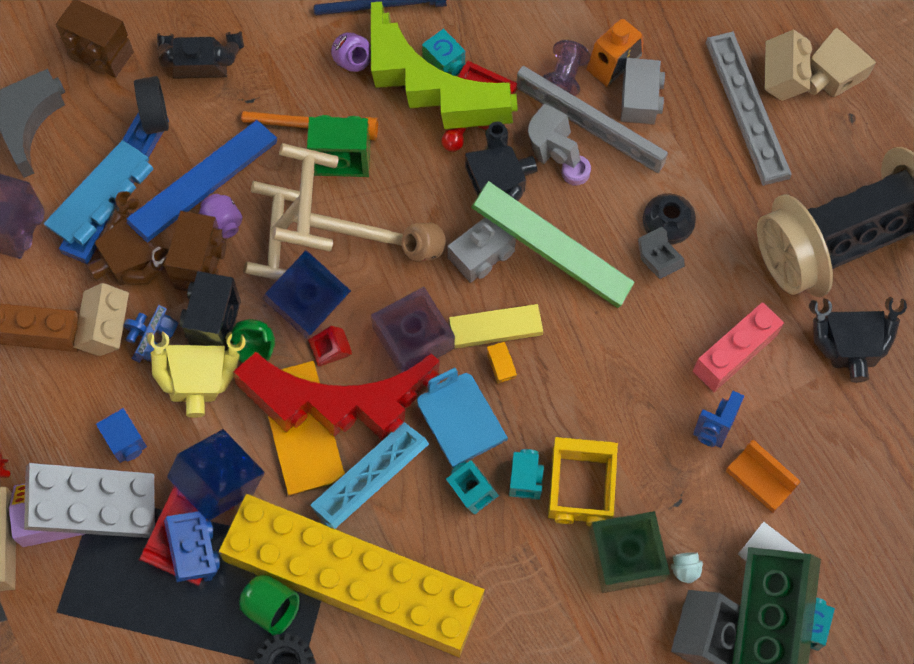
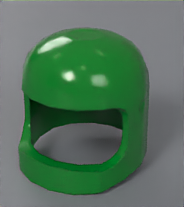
M260 575L250 580L240 596L239 605L243 614L272 635H280L289 627L298 612L299 595L274 577ZM289 598L290 605L286 613L271 628V623L277 610Z

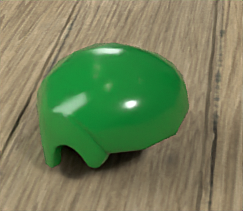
M246 319L237 322L231 330L232 338L230 342L233 345H237L241 340L242 334L245 338L244 348L237 351L240 354L238 361L244 363L255 352L268 361L275 347V337L271 328L260 320Z

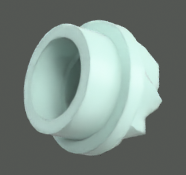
M698 552L673 555L674 564H671V569L680 581L692 583L700 577L703 561L699 560Z

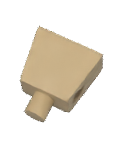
M836 28L810 59L812 75L808 92L816 95L824 89L830 96L836 97L867 79L876 61L842 31Z

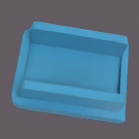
M453 368L429 380L428 392L418 397V408L452 468L508 440L507 435L472 375L468 373L458 376L457 369Z

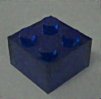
M305 250L271 286L262 299L308 339L351 290L311 253Z
M222 429L178 453L167 478L209 522L242 502L246 494L252 496L265 472Z

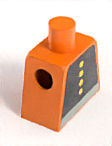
M620 19L595 42L586 70L608 87L624 72L627 58L639 59L643 55L644 36L625 19Z

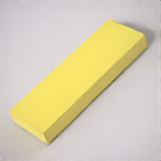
M538 304L449 317L454 349L543 335Z

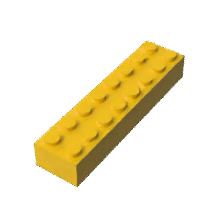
M249 494L245 495L219 550L224 562L259 576H272L290 589L459 658L482 603L485 591L483 588Z

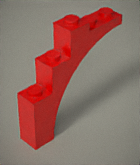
M255 352L235 369L233 374L235 384L285 432L293 426L295 428L299 427L308 417L307 413L309 412L334 437L341 430L343 432L348 431L356 422V417H358L383 441L391 432L396 431L403 424L405 408L409 407L416 400L417 392L424 386L428 388V381L439 376L440 360L431 353L415 366L391 378L362 385L341 386L316 383L296 377L274 366Z

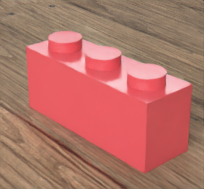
M762 302L698 358L693 372L715 392L777 337L784 322Z

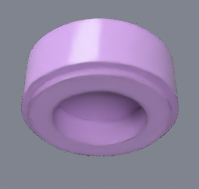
M580 156L581 160L574 168L563 163L561 173L567 183L581 185L589 179L591 165L583 156Z

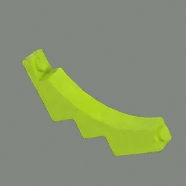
M382 1L371 2V72L376 88L406 85L409 108L441 106L444 129L487 126L493 122L513 123V112L518 111L517 94H511L510 83H487L467 80L436 68L418 55L408 44L398 23H391L389 12H384Z

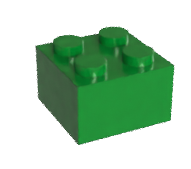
M328 115L309 117L307 149L338 156L336 168L314 163V176L369 177L371 146L368 118H361L359 116L340 118Z

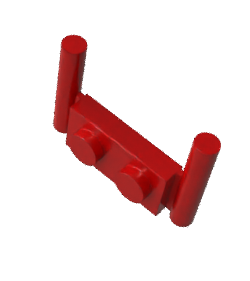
M180 473L139 560L175 575L164 523L166 516L197 512L203 498L233 510L238 499ZM202 578L186 581L199 586Z

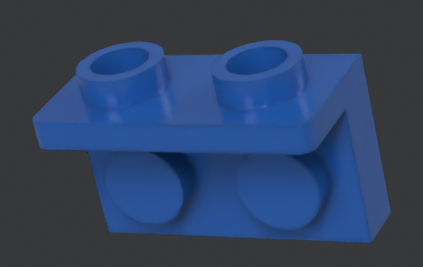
M732 391L729 400L722 398L715 415L702 410L693 435L697 436L698 440L707 446H718L721 448L737 416L744 395Z
M198 511L166 516L164 523L176 581L181 582L203 577L204 581L212 580L220 568V560L217 551L212 549L210 539L213 538V528L211 521H206L205 512Z

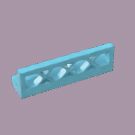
M403 422L396 431L391 432L310 506L324 525L336 529L427 447L429 443L426 438Z

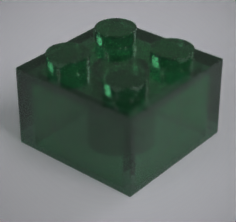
M655 511L592 522L589 536L602 593L666 581L670 572Z

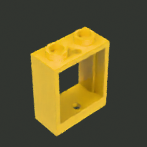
M555 437L552 453L548 518L555 519V522L559 524H573L574 521H584L586 525L591 527H604L606 524H611L614 517L618 443ZM561 459L606 463L603 510L558 506Z

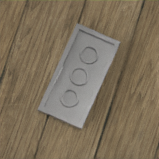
M29 463L26 466L24 530L150 538L155 527L154 474Z

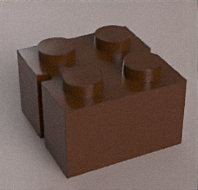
M73 0L55 24L61 36L60 39L67 50V55L77 63L84 62L90 65L100 74L105 75L107 73L117 77L134 53L122 20L79 0Z
M180 210L164 264L174 289L188 291L190 282H195L197 271L219 275L217 265L219 259H223L225 256L226 242L223 241L222 229H219L216 217Z

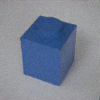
M124 408L96 424L120 463L134 460L141 455L143 449L147 448Z

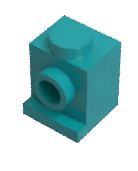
M522 449L520 452H514L509 489L510 497L540 500L542 485H536V483L542 484L544 465H538V451Z
M472 460L467 463L458 464L451 471V475L446 478L467 509L474 515L499 496ZM471 483H478L477 486H475L473 489L469 491V486Z

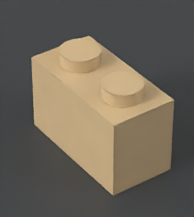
M794 29L766 41L765 90L781 101L810 90V77L812 75L810 68L811 41Z
M101 283L83 292L74 348L97 356L108 354L120 348L129 292L105 283Z

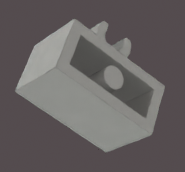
M484 218L448 245V259L471 283L477 277L479 279L484 278L492 270V266L499 260L505 261L511 257L515 251L516 238L487 218Z

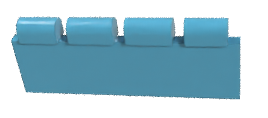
M122 140L43 224L68 243L72 244L76 241L83 246L97 231L90 223L93 221L98 226H102L116 208L111 201L116 202L117 194L121 191L132 193L136 189V186L130 180L133 179L136 183L141 184L154 170L148 163L149 158Z

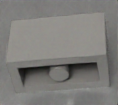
M636 58L626 59L623 73L621 122L655 124L657 114H662L664 97L659 96V89L664 88L665 72H660L661 61Z

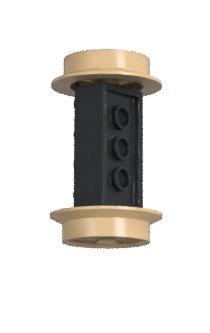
M904 147L890 149L883 158L882 180L868 186H862L845 196L836 197L819 207L807 210L800 201L787 194L780 195L774 200L772 212L760 217L758 220L757 238L768 270L784 291L795 295L806 290L813 296H824L829 293L832 287V269L908 236L914 241V152Z

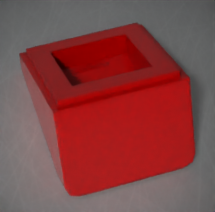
M331 325L308 339L318 366H323L352 355V350L342 328Z

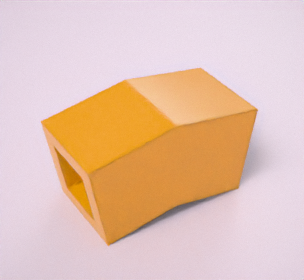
M505 341L488 346L487 357L497 384L515 379L517 373Z

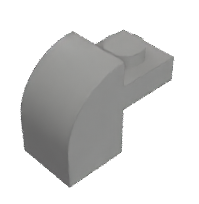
M543 104L532 117L528 127L534 155L542 164H545L552 157L557 163H565L574 168L581 159L577 142L567 138L571 133L568 116L553 107Z

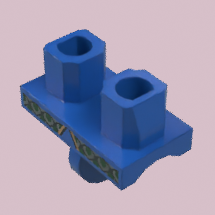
M158 305L148 326L144 325L147 316L143 313H139L136 320H125L123 327L130 331L126 340L130 343H135L138 336L142 337L131 358L132 360L140 363L143 358L151 362V352L154 348L147 341V336L150 333L154 335L156 332L162 335L163 331L171 339L179 322L165 314L167 308Z

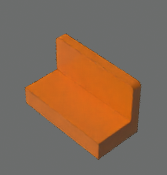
M753 439L726 469L730 476L772 513L800 484V480Z

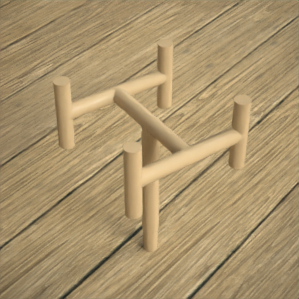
M282 143L279 155L302 160L300 191L257 181L252 182V193L273 197L267 265L246 261L244 265V273L299 284L302 276L301 272L279 268L281 241L329 252L333 246L332 239L310 235V226L402 246L403 234L311 213L314 163L336 168L338 156ZM284 200L292 201L293 203L284 213ZM292 222L298 223L297 232L287 230Z

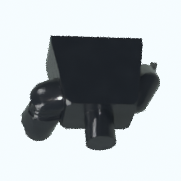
M493 122L485 132L487 149L466 153L465 169L477 197L484 185L489 181L519 201L525 192V176L536 173L537 165L533 156L517 160L513 148L508 146L507 128L501 122Z

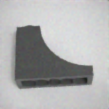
M48 69L0 89V132L24 178L34 174L30 151L37 129L49 115L65 106L61 94L66 93L58 77L53 79Z

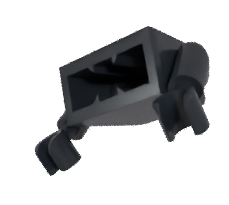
M242 31L231 34V32L225 33L226 46H223L214 37L174 38V34L163 36L158 33L157 50L159 63L165 68L173 67L174 79L227 77V66L234 63L239 49L244 48Z
M889 297L886 299L885 307L889 311V314L886 316L884 311L831 312L832 303L823 298V309L818 311V302L812 300L809 308L812 313L816 314V317L813 319L814 343L824 356L830 359L833 367L849 368L851 382H865L869 380L868 367L876 366L881 358L887 356L896 339L900 323L898 315L903 314L907 309V303L904 299H901L900 306L896 310L892 309L893 298Z

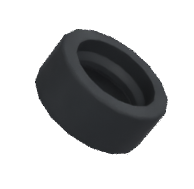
M158 76L136 79L134 81L135 96L145 134L168 131L169 124L166 105Z

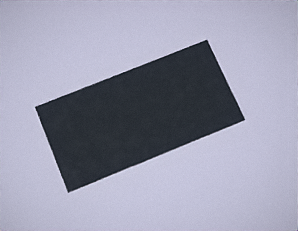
M155 508V525L162 512L161 509ZM212 521L213 538L210 540L213 551L216 550L219 555L220 568L212 580L204 581L203 577L199 586L189 581L177 582L175 575L139 560L149 538L96 534L82 535L56 612L253 661L258 657L257 651L259 647L263 648L265 645L263 642L267 639L269 641L274 639V635L247 618L239 605L243 589L250 580L259 575L223 561L219 550L231 526ZM295 591L299 595V609L294 620L280 636H285V633H290L294 637L297 635L310 645L321 601ZM289 598L277 610L273 617L271 628L286 613L290 605ZM282 653L275 658L273 664H298V660L291 653Z

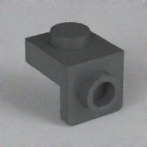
M663 227L638 239L641 260L659 279L685 267L684 258L668 242L667 231Z

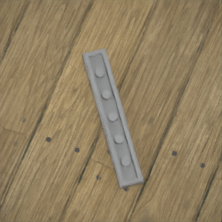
M734 32L708 37L706 40L707 48L762 185L790 179L791 171Z
M522 66L518 71L517 89L542 104L567 114L570 121L656 173H659L664 167L668 154L667 151L527 67Z

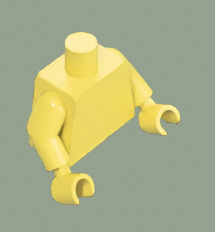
M163 331L162 341L154 344V335L150 333L147 336V341L154 348L151 352L152 376L163 392L169 393L171 401L186 402L187 417H203L205 415L204 402L215 401L218 394L227 389L234 377L233 371L237 369L240 356L237 351L242 350L245 346L243 334L241 335L240 342L237 345H233L230 343L232 332H229L226 335V343L229 349L225 351V346L169 345V337Z

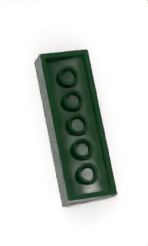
M748 547L733 664H809L821 565L820 558L807 553Z

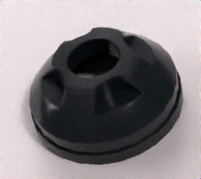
M664 193L652 198L647 204L642 217L643 227L647 234L663 227L667 231L668 242L674 245L685 241L692 234L695 228L696 214L693 206L684 197L677 194ZM666 206H675L678 208L680 215L677 218H668L664 215L663 209Z

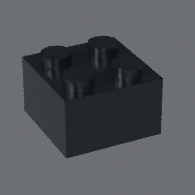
M197 271L195 282L191 281L188 287L187 298L190 300L188 308L182 310L180 327H182L189 345L225 346L226 351L229 349L226 343V335L235 326L241 304L234 278Z

